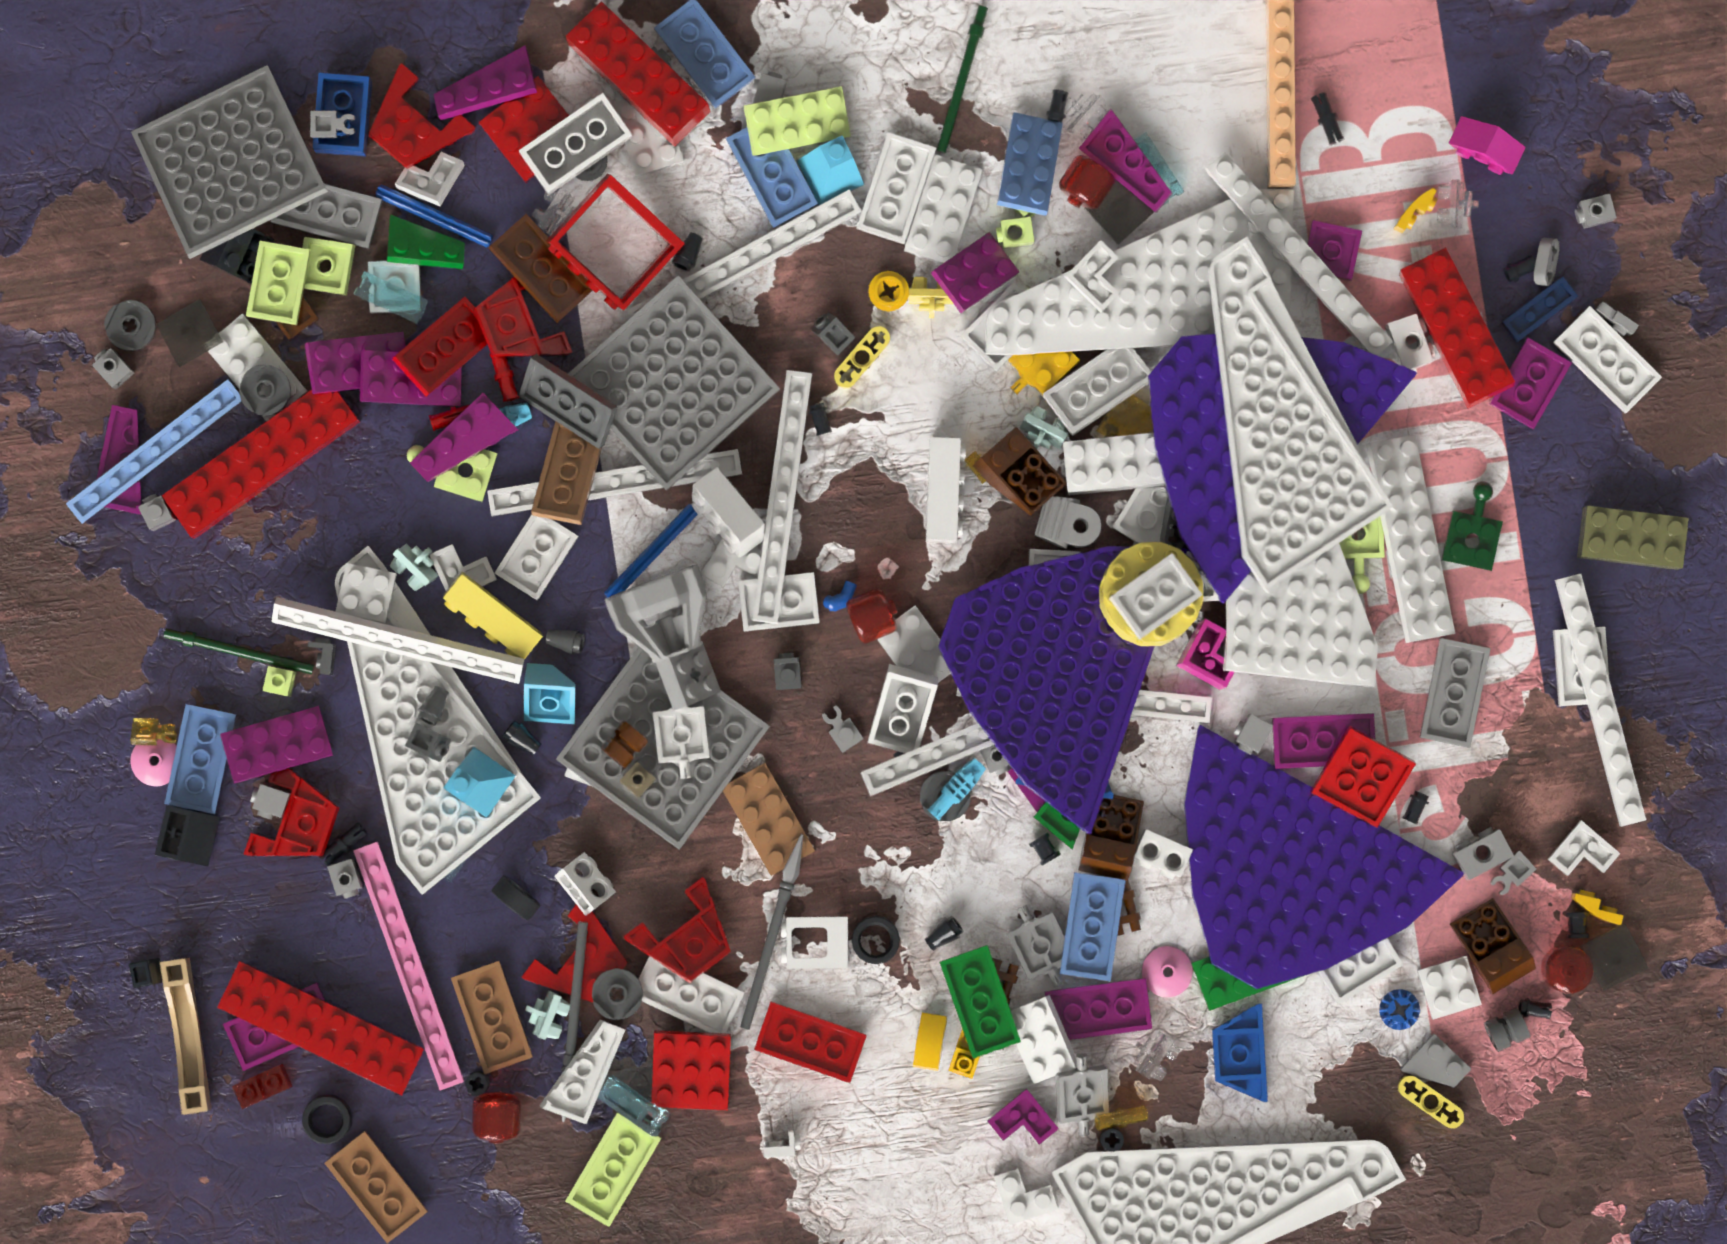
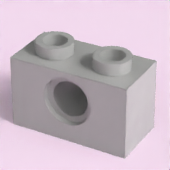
M1492 827L1478 834L1479 839L1473 842L1467 839L1456 845L1457 850L1452 854L1459 868L1464 873L1466 880H1471L1514 857L1500 829L1493 831ZM1480 845H1484L1488 850V855L1483 860L1476 856V849Z

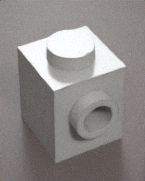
M768 71L767 75L761 74L760 80L755 78L751 93L755 94L753 103L782 98L786 87V80L782 79L783 76Z
M1610 194L1580 201L1577 204L1578 209H1575L1577 222L1579 224L1582 223L1583 229L1611 222L1617 218Z
M111 348L108 351L104 349L99 352L94 358L96 362L92 364L115 390L135 373L116 351Z
M153 494L143 499L144 504L138 506L149 530L155 531L176 521L172 510L161 495L157 497L156 494Z
M1249 714L1245 722L1240 721L1233 733L1237 736L1235 742L1239 743L1237 748L1250 755L1252 752L1259 753L1273 725Z
M995 745L980 750L990 773L995 771L998 776L1011 770L1009 763Z
M260 784L259 788L255 787L250 802L254 803L252 808L258 810V816L271 820L273 816L283 818L291 793Z
M354 859L327 867L336 896L343 895L344 899L358 895V889L364 888Z

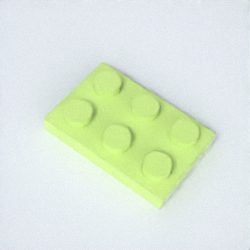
M259 241L246 312L247 317L293 325L298 324L310 249Z

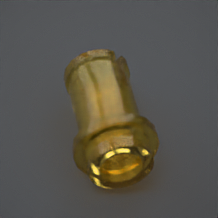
M974 451L964 460L966 463L965 467L969 466L981 481V484H983L986 480L973 467L982 454L978 455Z

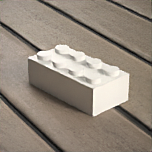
M601 93L520 149L519 153L545 191L550 195L630 140L632 134L606 96Z
M1154 433L1063 442L1068 494L1078 495L1165 486L1160 463L1154 448Z
M930 437L926 542L956 543L957 538L962 537L963 521H958V512L963 511L964 496L959 495V487L964 485L965 470H960V462L965 460L966 445L961 444V438Z

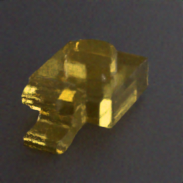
M133 718L130 738L131 745H157L158 739L166 743H176V725H160L159 719Z

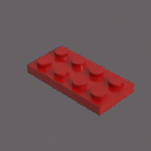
M466 297L462 298L392 358L426 397L487 346L474 312L475 307Z
M771 1001L754 1050L851 1083L867 1034Z

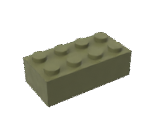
M1595 506L1583 507L1577 558L1674 570L1682 569L1689 518Z

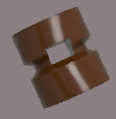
M623 720L615 730L616 736L609 737L600 748L625 769L634 759L633 753L640 752L648 743V740Z

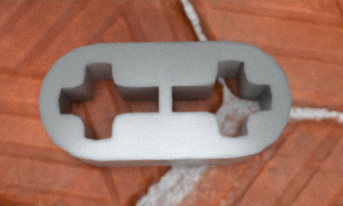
M1543 237L1540 241L1534 269L1536 285L1550 286L1553 283L1560 248L1557 239Z

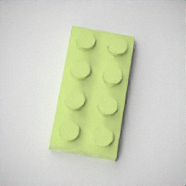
M842 86L743 105L751 151L754 156L831 141L842 135L844 138L851 137Z
M617 1112L567 1197L566 1202L610 1227L660 1142L661 1137Z

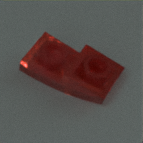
M282 1063L232 1087L241 1108L244 1109L293 1086Z

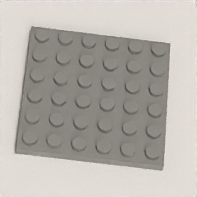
M268 65L131 131L190 259L328 192Z
M679 276L673 279L568 373V375L618 406L610 429L666 491L780 390Z
M639 647L556 760L680 850L770 726L722 691L687 706L689 708L704 707L709 758L696 759L690 762L691 778H687L686 769L684 768L685 779H680L679 764L673 762L658 764L653 712L666 711L672 708L656 663H653L650 655ZM623 720L648 740V743L640 752L633 753L634 759L625 769L600 748L609 737L616 736L615 730ZM636 762L656 778L639 799L620 783L621 778ZM635 775L633 777L635 784L642 783V776Z

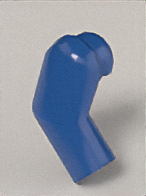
M845 581L840 594L834 596L827 595L824 598V607L835 612L848 607L857 585Z

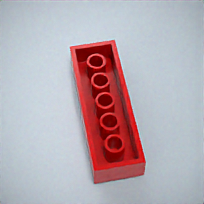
M602 1L566 35L568 45L674 147L710 113L709 104Z
M1445 247L1400 269L1399 276L1416 310L1423 319L1426 329L1467 409L1512 388L1515 380L1447 248Z

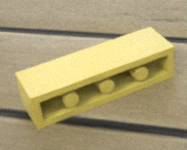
M464 572L459 574L443 595V599L446 600L444 603L446 607L454 613H457L458 610L466 616L464 620L475 629L480 626L486 631L485 636L495 644L498 642L502 643L507 647L505 652L511 656L525 659L543 637L542 632Z

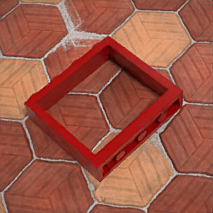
M608 173L546 240L551 245L548 250L558 259L563 256L569 262L567 267L576 276L581 273L588 279L585 284L595 293L601 291L606 296L604 299L605 303L613 310L618 307L622 311L631 304L685 244L619 181ZM607 187L668 243L666 248L620 298L559 242L563 235Z

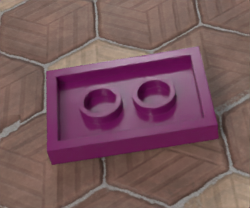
M988 232L934 269L931 274L962 314L1015 277L1019 270L993 235Z
M1527 338L1509 368L1515 380L1514 386L1493 396L1489 404L1534 429L1572 363Z

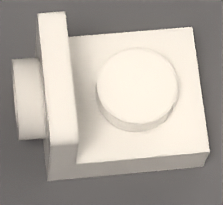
M789 1129V1145H784V1140L769 1141V1146H764V1157L795 1156V1150H800L799 1134L794 1135V1129Z

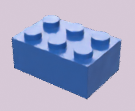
M328 73L318 74L316 111H337V118H341L345 114L354 115L355 120L346 121L345 127L355 129V133L348 135L343 133L342 130H337V138H313V150L316 153L367 156L372 80L370 77Z

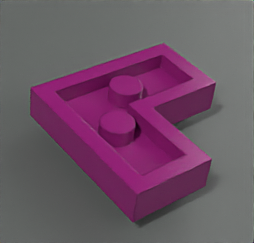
M1027 1088L987 1120L1003 1141L1024 1125L1040 1145L1059 1129Z

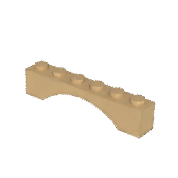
M190 958L160 962L163 986L175 1040L182 1115L209 1111L212 1109Z

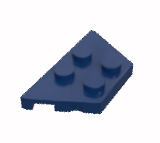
M1260 1003L1212 1029L1215 1081L1262 1102H1268L1262 1004Z

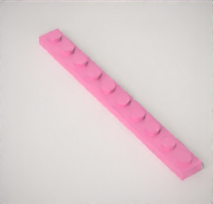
M378 842L353 850L439 1090L464 1082L462 1072Z

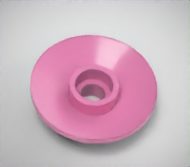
M159 735L142 739L134 747L131 754V768L135 776L141 782L151 786H162L169 783L177 745L169 738ZM153 756L159 758V763L155 766L150 762Z
M1171 946L1159 947L1150 952L1143 962L1142 978H1146L1147 988L1158 996H1177L1187 989L1192 980L1193 969L1191 961L1178 948ZM1166 967H1170L1173 971L1170 977H1165L1163 974V970Z

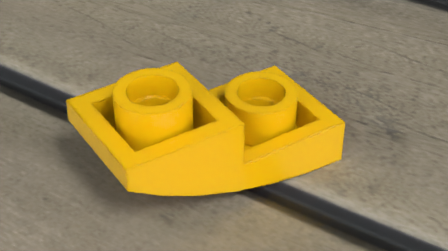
M1432 188L1418 197L1402 214L1394 230L1403 233L1406 228L1411 230L1417 219L1414 212L1422 216L1427 210L1431 212L1438 198L1434 197L1437 190Z
M1580 890L1579 894L1572 893L1571 899L1591 915L1612 924H1622L1623 915L1617 914L1618 909L1602 906V910H1599L1601 899L1594 898L1595 893Z
M922 1012L913 1067L939 1070L947 1016Z
M962 1029L948 1071L973 1079L980 1057L972 1058Z

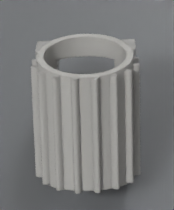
M1052 496L1042 506L1035 536L1063 549H1067L1068 546L1083 548L1097 539L1101 531V521L1098 514L1092 508L1081 505L1080 500ZM1074 521H1083L1086 525V531L1084 533H1077L1073 528Z

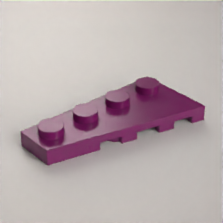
M482 393L424 448L410 464L429 482L519 429L485 393Z
M112 405L97 479L139 448L137 410ZM140 480L112 500L105 508L142 515L138 508L141 505Z

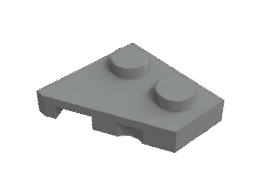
M1433 1033L1400 1070L1455 1087L1471 1068Z

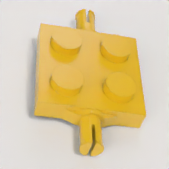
M1071 351L1013 355L1008 362L1018 371L1020 378L1010 388L1018 395L1028 384L1036 388L1043 395L1044 392L1058 384L1080 362V359Z

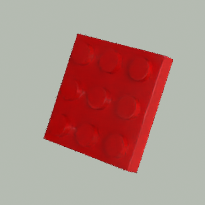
M539 76L534 79L537 93L506 101L478 122L525 183L535 175L520 155L519 150L569 116Z
M1349 726L1311 788V793L1378 828L1415 767L1416 762Z
M655 1030L651 1107L728 1110L731 1034Z

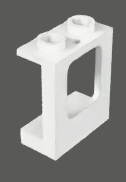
M848 916L786 917V922H781V937L786 938L787 948H782V963H787V969L848 968ZM823 927L827 930V956L825 958H794L792 956V930L794 928Z

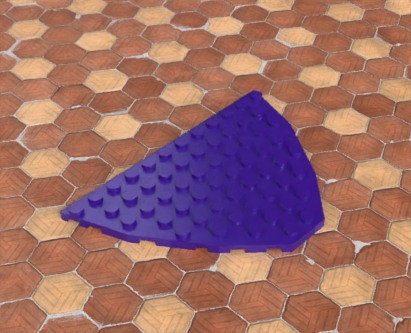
M1216 334L1181 336L1148 375L1154 448L1160 463L1171 507L1175 514L1180 537L1195 561L1199 564L1207 581L1218 595L1220 602L1225 603L1251 572V569L1242 557ZM1301 337L1357 445L1418 374L1405 366L1345 342Z
M1107 546L1094 551L1021 567L977 589L956 597L938 645L969 712L1024 785L1088 834L1091 833L1155 647L1139 646L1122 639L1108 624L1100 609L1099 586L1105 570L1123 550L1129 547ZM1182 548L1180 550L1186 555L1188 549Z
M1198 726L1184 799L1187 847L1193 849L1189 858L1192 898L1198 912L1199 922L1207 943L1212 965L1251 987L1259 989L1326 970L1408 928L1464 875L1462 871L1379 825L1376 828L1311 793V786L1280 769H1275V766L1254 754L1250 755L1240 750L1236 744L1204 726Z

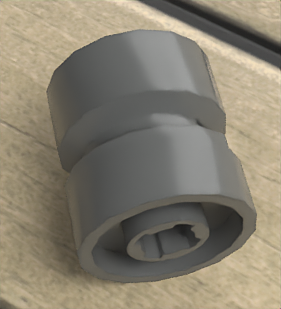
M1518 1008L1503 1013V1018L1501 1019L1494 1017L1484 1022L1486 1032L1497 1052L1511 1047L1512 1041L1519 1043L1531 1037Z

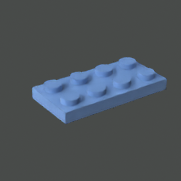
M697 0L688 1L654 27V30L715 109L755 79L753 73Z
M1013 112L997 205L1044 216L1047 215L1063 123Z
M747 127L726 138L773 229L818 205L789 149L756 156L752 155Z
M188 704L185 705L164 804L215 814L227 761L220 734L233 730L236 714Z
M1074 872L1059 974L1111 981L1125 880Z

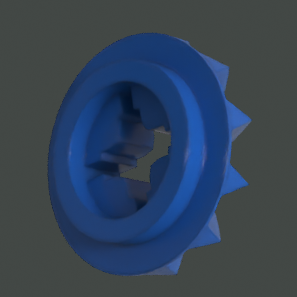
M1403 989L1388 992L1382 998L1379 1006L1382 1021L1388 1027L1395 1030L1410 1028L1418 1021L1421 1011L1418 999L1411 992ZM1394 1000L1401 1006L1409 1004L1407 1009L1404 1010L1405 1020L1400 1014L1390 1015L1396 1010Z

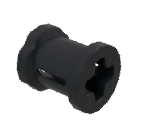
M1049 833L1029 843V846L1034 847L1040 857V864L1042 866L1061 855L1050 842Z
M1566 912V917L1569 918L1567 938H1589L1586 917L1589 916V912Z
M479 1071L469 1075L465 1081L468 1093L475 1096L486 1092L490 1085L489 1077ZM480 1077L484 1087L475 1090L471 1080H476Z
M1109 1127L1101 1132L1100 1143L1107 1151L1115 1152L1123 1146L1124 1138L1116 1128ZM1110 1133H1114V1136L1118 1138V1142H1114L1113 1146H1110L1105 1141V1137H1110Z

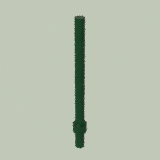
M978 5L974 23L970 24L969 40L936 151L946 153L978 41L979 38L983 37L985 30L983 24L988 8Z
M166 628L164 632V638L183 642L184 646L193 648L195 645L311 675L314 670L313 664L197 636L195 632L187 630L186 632H181Z

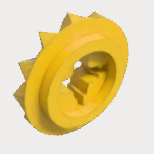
M893 271L877 274L869 285L871 302L883 311L899 310L906 303L909 296L907 281L902 275ZM883 282L890 288L899 286L893 292L895 301H892L888 295L879 297L884 292Z

